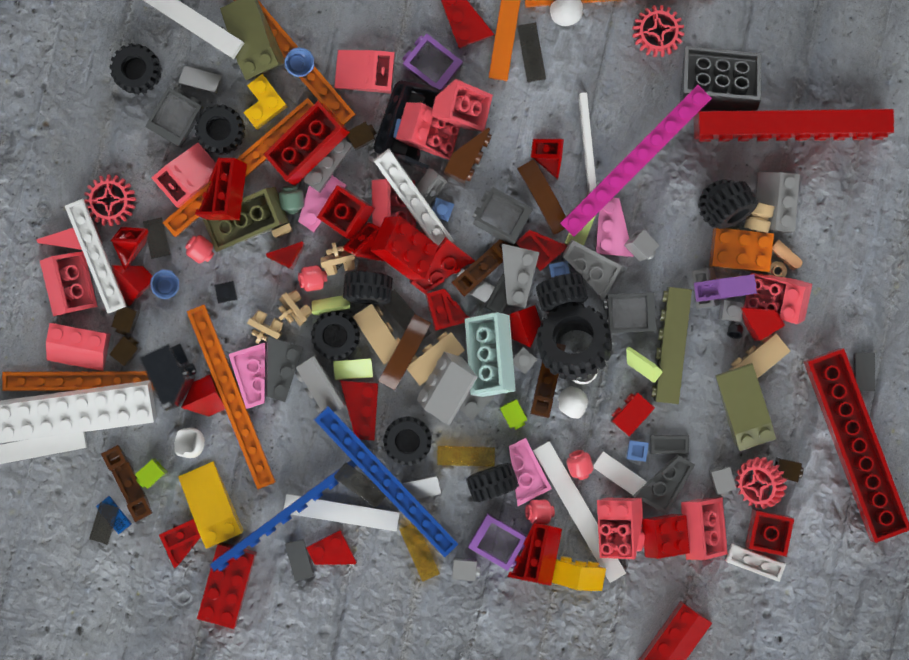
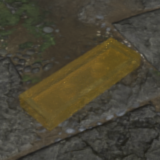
M438 446L437 465L494 467L495 447Z
M412 523L400 528L401 535L422 582L439 575L440 572L420 531Z

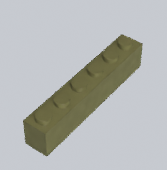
M667 287V290L663 291L662 302H665V307L660 313V321H663L662 329L658 331V340L661 341L660 348L656 349L655 356L658 359V367L663 373L657 379L655 386H652L651 397H654L655 402L679 404L692 289Z

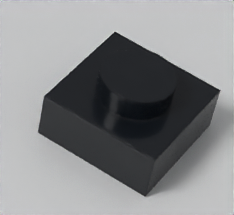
M234 281L214 285L218 304L238 300Z

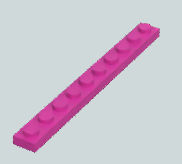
M697 85L560 224L574 237L712 98Z

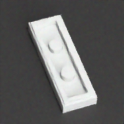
M602 451L593 464L594 469L632 495L647 483V481L604 451Z
M732 543L725 562L780 582L786 566L783 562Z

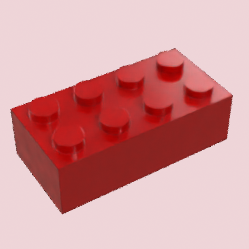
M317 101L263 155L286 182L296 186L350 132L325 104Z
M223 542L217 544L213 561L234 545ZM243 549L245 553L236 560L233 557L227 561L229 565L223 570L219 571L216 569L214 571L212 568L210 569L197 616L198 620L231 629L237 626L257 552Z

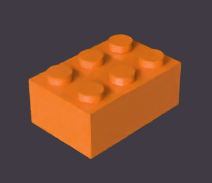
M713 228L709 267L770 272L774 234Z

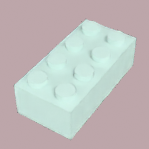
M496 312L466 318L468 365L477 375V379L470 389V395L485 397L516 391L510 315Z

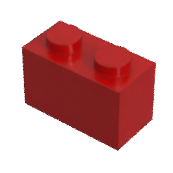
M638 392L635 394L630 393L624 400L626 404L622 408L618 407L611 414L613 417L611 421L629 437L655 409Z

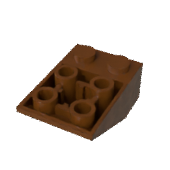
M490 128L485 129L452 153L444 170V175L463 184L466 181H471L475 172L472 168L475 163L479 164L484 153L481 150L483 146H488L492 135L489 134Z

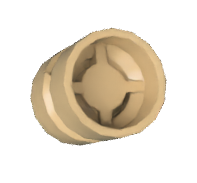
M758 203V206L750 216L746 217L744 227L769 233L771 225L769 218L773 217L775 206Z

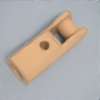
M779 239L773 244L772 252L790 269L795 270L802 266V260Z

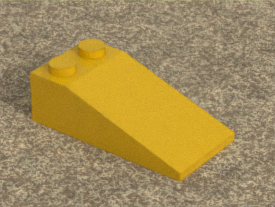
M214 461L178 476L206 549L244 532Z

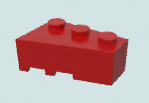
M218 158L209 179L211 182L208 190L203 193L202 198L204 199L200 209L196 210L195 215L206 220H240L247 163L236 158Z
M533 523L523 543L525 547L521 555L517 556L515 560L517 563L507 577L551 586L562 529Z

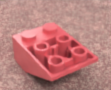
M338 50L334 88L392 94L395 53L377 50Z
M406 103L396 139L408 146L450 160L460 127L432 117L433 108L423 103Z
M197 142L165 165L152 179L177 208H180L210 182L209 179L216 162Z
M751 272L750 275H755L757 294L746 295L744 308L776 309L783 321L794 324L805 321L813 284L792 278Z
M607 497L597 500L600 558L636 559L643 519L642 498Z

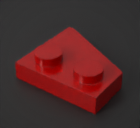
M532 230L526 232L515 242L520 248L539 252L536 264L539 271L544 269L567 248L566 244H562Z
M445 289L425 294L435 331L465 323V319L470 318Z
M194 519L159 534L174 568L182 562L201 538Z
M341 529L306 547L314 565L357 563Z

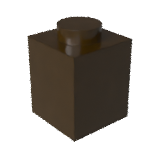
M365 121L348 130L350 133L347 136L356 151L375 141L374 135L377 133L372 124L368 125Z
M129 307L117 310L111 327L116 328V333L125 336L127 333H133L140 311Z
M123 336L109 355L121 365L128 366L142 348L138 346L139 341L134 337Z
M776 457L774 466L779 465V472L784 471V474L781 475L782 478H787V480L798 482L799 478H802L804 472L802 463Z

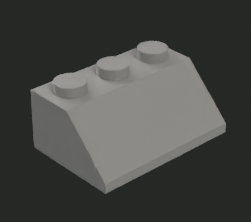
M758 172L756 198L759 203L775 206L773 217L769 218L771 222L769 231L795 232L800 174Z
M444 351L441 358L437 361L432 374L429 375L425 386L420 391L417 400L424 410L450 425L475 383L477 375L463 357Z
M317 355L296 367L297 372L295 374L300 382H305L308 387L305 390L311 399L314 397L317 405L315 407L319 413L327 406L335 412L346 405Z

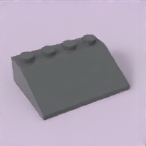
M685 46L680 102L699 85L712 98L703 109L757 111L761 102V54Z

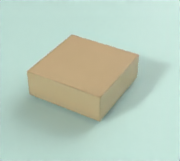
M288 223L271 232L275 238H279L293 232L291 224Z

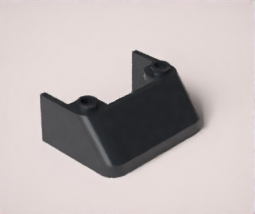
M403 80L398 81L393 88L375 139L374 151L381 155L387 149H390L397 161L428 169L429 165L419 162L421 156L419 149L404 144L393 138L397 119H402L406 103H423L433 108L435 97L442 91L431 85Z
M181 343L173 347L167 344L139 357L163 409L168 411L182 406L195 380L194 374L197 371L194 364L189 363Z

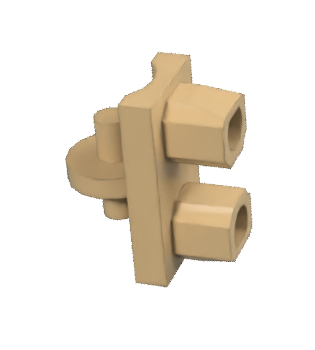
M336 242L332 243V249L326 250L328 256L320 257L321 267L325 269L328 276L338 273L336 264L343 263L345 271L355 269V255L345 251L342 248L343 246L337 247Z
M297 290L288 294L287 292L279 298L283 305L278 309L282 313L279 317L280 321L286 318L290 324L295 320L300 327L307 321L312 310L307 304L300 309L296 306L295 303L301 299Z
M258 310L252 318H249L247 324L260 330L259 332L254 329L251 333L257 337L256 343L260 344L262 340L266 341L265 333L276 339L281 338L284 322L274 318L271 325L268 326L264 324L268 314Z

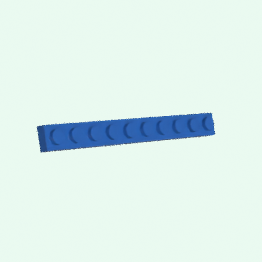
M328 406L313 419L443 557H446L458 545L447 531Z
M352 460L347 462L210 563L211 568L214 571L216 569L219 571L223 570L229 565L227 561L233 557L235 560L245 553L243 549L249 545L251 548L261 541L259 538L262 535L266 534L269 536L277 530L275 528L280 522L285 524L292 519L291 514L296 510L300 513L307 508L308 505L306 503L311 499L314 502L324 495L322 493L323 490L327 487L330 490L339 484L337 480L342 476L345 479L355 472L353 468L357 465Z

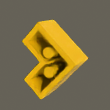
M263 74L247 85L259 101L243 113L257 130L288 108Z
M561 556V559H556L552 583L575 590L602 591L606 568L600 567L597 562L578 560L572 562V558Z

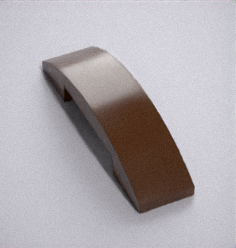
M533 159L518 167V172L529 188L553 235L563 231L565 228L560 222L566 216L535 160Z
M499 239L451 282L464 297L503 263L502 243H508Z
M416 314L413 315L378 382L393 390L396 389L431 322Z
M557 343V347L565 352L566 345ZM543 361L539 371L530 414L549 418L559 373L557 375L552 374L550 369L545 367Z
M117 445L101 453L128 504L127 507L134 522L153 514L145 492L136 481L135 472L120 446Z

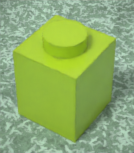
M517 399L499 407L510 429L514 427L516 430L525 425L524 421L527 418Z
M153 458L135 474L137 477L136 481L141 487L148 489L167 473V470L156 458Z

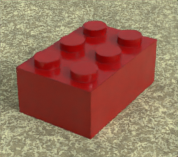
M391 216L384 218L370 251L409 280L425 279L438 245L401 216Z

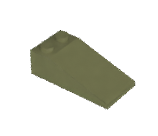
M236 0L220 8L227 32L244 42V45L236 55V59L246 80L254 79L284 64L283 54L258 0Z
M276 187L265 188L243 198L240 220H206L203 218L216 252L289 223L285 211L281 209Z
M751 363L715 375L733 442L738 450L742 451L775 440L776 436L753 364Z

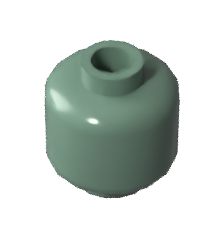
M297 185L282 187L283 190L278 193L281 209L287 211V214L299 213L298 210L302 209L305 205L303 191Z

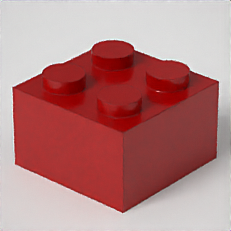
M337 185L317 218L344 237L352 239L364 227L375 208L348 189Z
M752 509L745 546L748 549L787 557L794 518Z
M668 514L642 519V530L645 534V557L660 559L690 553L686 515Z

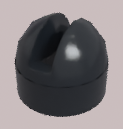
M730 324L727 335L733 339L742 338V325Z

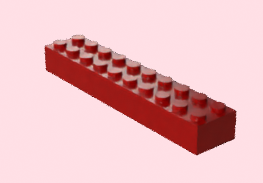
M894 109L699 111L694 116V139H699V142H711L714 139H718V142H730L734 138H738V142H747L752 138H757L758 142L768 141V139L776 138V141H788L791 138H795V141H806L813 137L814 141H824L830 137H833L834 141L845 140V138L852 137V140H864V138L872 137V140H883L889 134L894 133Z
M838 348L803 361L870 541L877 543L909 531V521L845 349Z

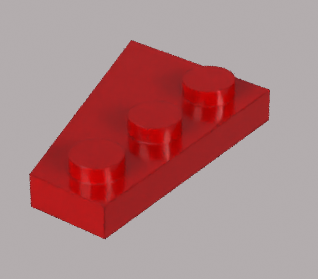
M441 0L459 49L495 35L467 0Z
M445 237L438 246L425 279L409 280V282L426 294L443 283L446 278L452 274H457L461 271V268L472 264L475 260Z
M340 381L354 434L360 440L375 441L379 383Z

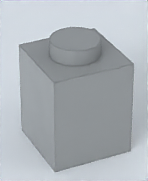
M643 229L634 232L624 246L638 261L650 260L656 254L655 250L659 244Z
M721 300L718 319L741 322L743 302Z
M522 347L513 357V364L526 374L538 359Z
M729 466L709 471L716 494L727 496L732 494V490H736Z
M454 558L452 579L475 581L476 576H480V565L477 564V559Z

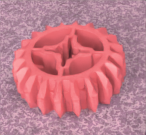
M653 5L652 12L649 8H646V15L640 12L639 17L641 19H635L634 22L639 26H633L632 30L638 32L632 36L633 38H639L635 45L642 44L639 49L640 51H643L644 48L648 49L646 55L653 51V57H656L658 52L661 57H664L665 51L670 55L672 53L671 48L673 50L678 49L675 43H682V40L678 37L684 36V33L679 31L684 28V25H678L682 19L681 17L675 19L674 17L677 15V12L675 11L671 15L669 13L671 11L670 7L665 12L663 11V5H660L659 11ZM653 17V27L643 31L644 23ZM659 17L668 20L672 26L664 25ZM657 27L662 29L660 36L653 32ZM673 32L671 42L664 45V35ZM645 37L654 38L658 46L649 43Z
M107 174L106 181L103 176H99L100 183L94 179L93 184L95 186H87L91 192L84 193V195L89 197V199L84 201L86 204H90L87 206L88 211L92 210L90 216L91 218L96 216L94 222L98 223L101 220V225L103 226L108 221L109 226L113 227L114 220L117 225H121L120 218L126 222L125 214L132 216V212L128 211L129 208H136V206L131 205V202H135L136 198L130 197L135 194V191H128L131 188V184L124 185L126 180L122 178L119 181V176L117 175L112 180L111 175ZM112 185L118 186L122 190L124 197H117ZM106 186L104 195L96 198L98 192ZM111 196V198L116 199V201L111 202L109 205V203H106L104 201L108 200ZM124 203L121 211L114 215L116 206ZM96 204H103L108 216L102 215L97 209Z
M755 457L754 459L747 460L746 463L741 465V468L737 471L738 476L735 478L739 482L736 484V488L741 490L738 495L743 494V501L749 500V506L755 504L756 508L762 506L763 509L773 507L785 495L784 490L787 486L783 483L786 482L787 478H782L781 476L784 474V471L779 472V465L774 466L773 460L767 462L766 457L762 459ZM753 470V472H754V474L752 475V476H753V480L750 481V480H749L750 473H751V471ZM773 485L772 494L769 496V486Z

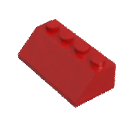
M680 601L639 660H686L712 622Z

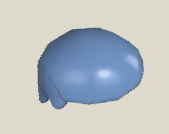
M294 48L285 57V68L288 73L295 77H304L313 70L314 57L305 48Z
M162 269L152 276L150 288L158 298L169 299L178 292L179 279L173 271Z

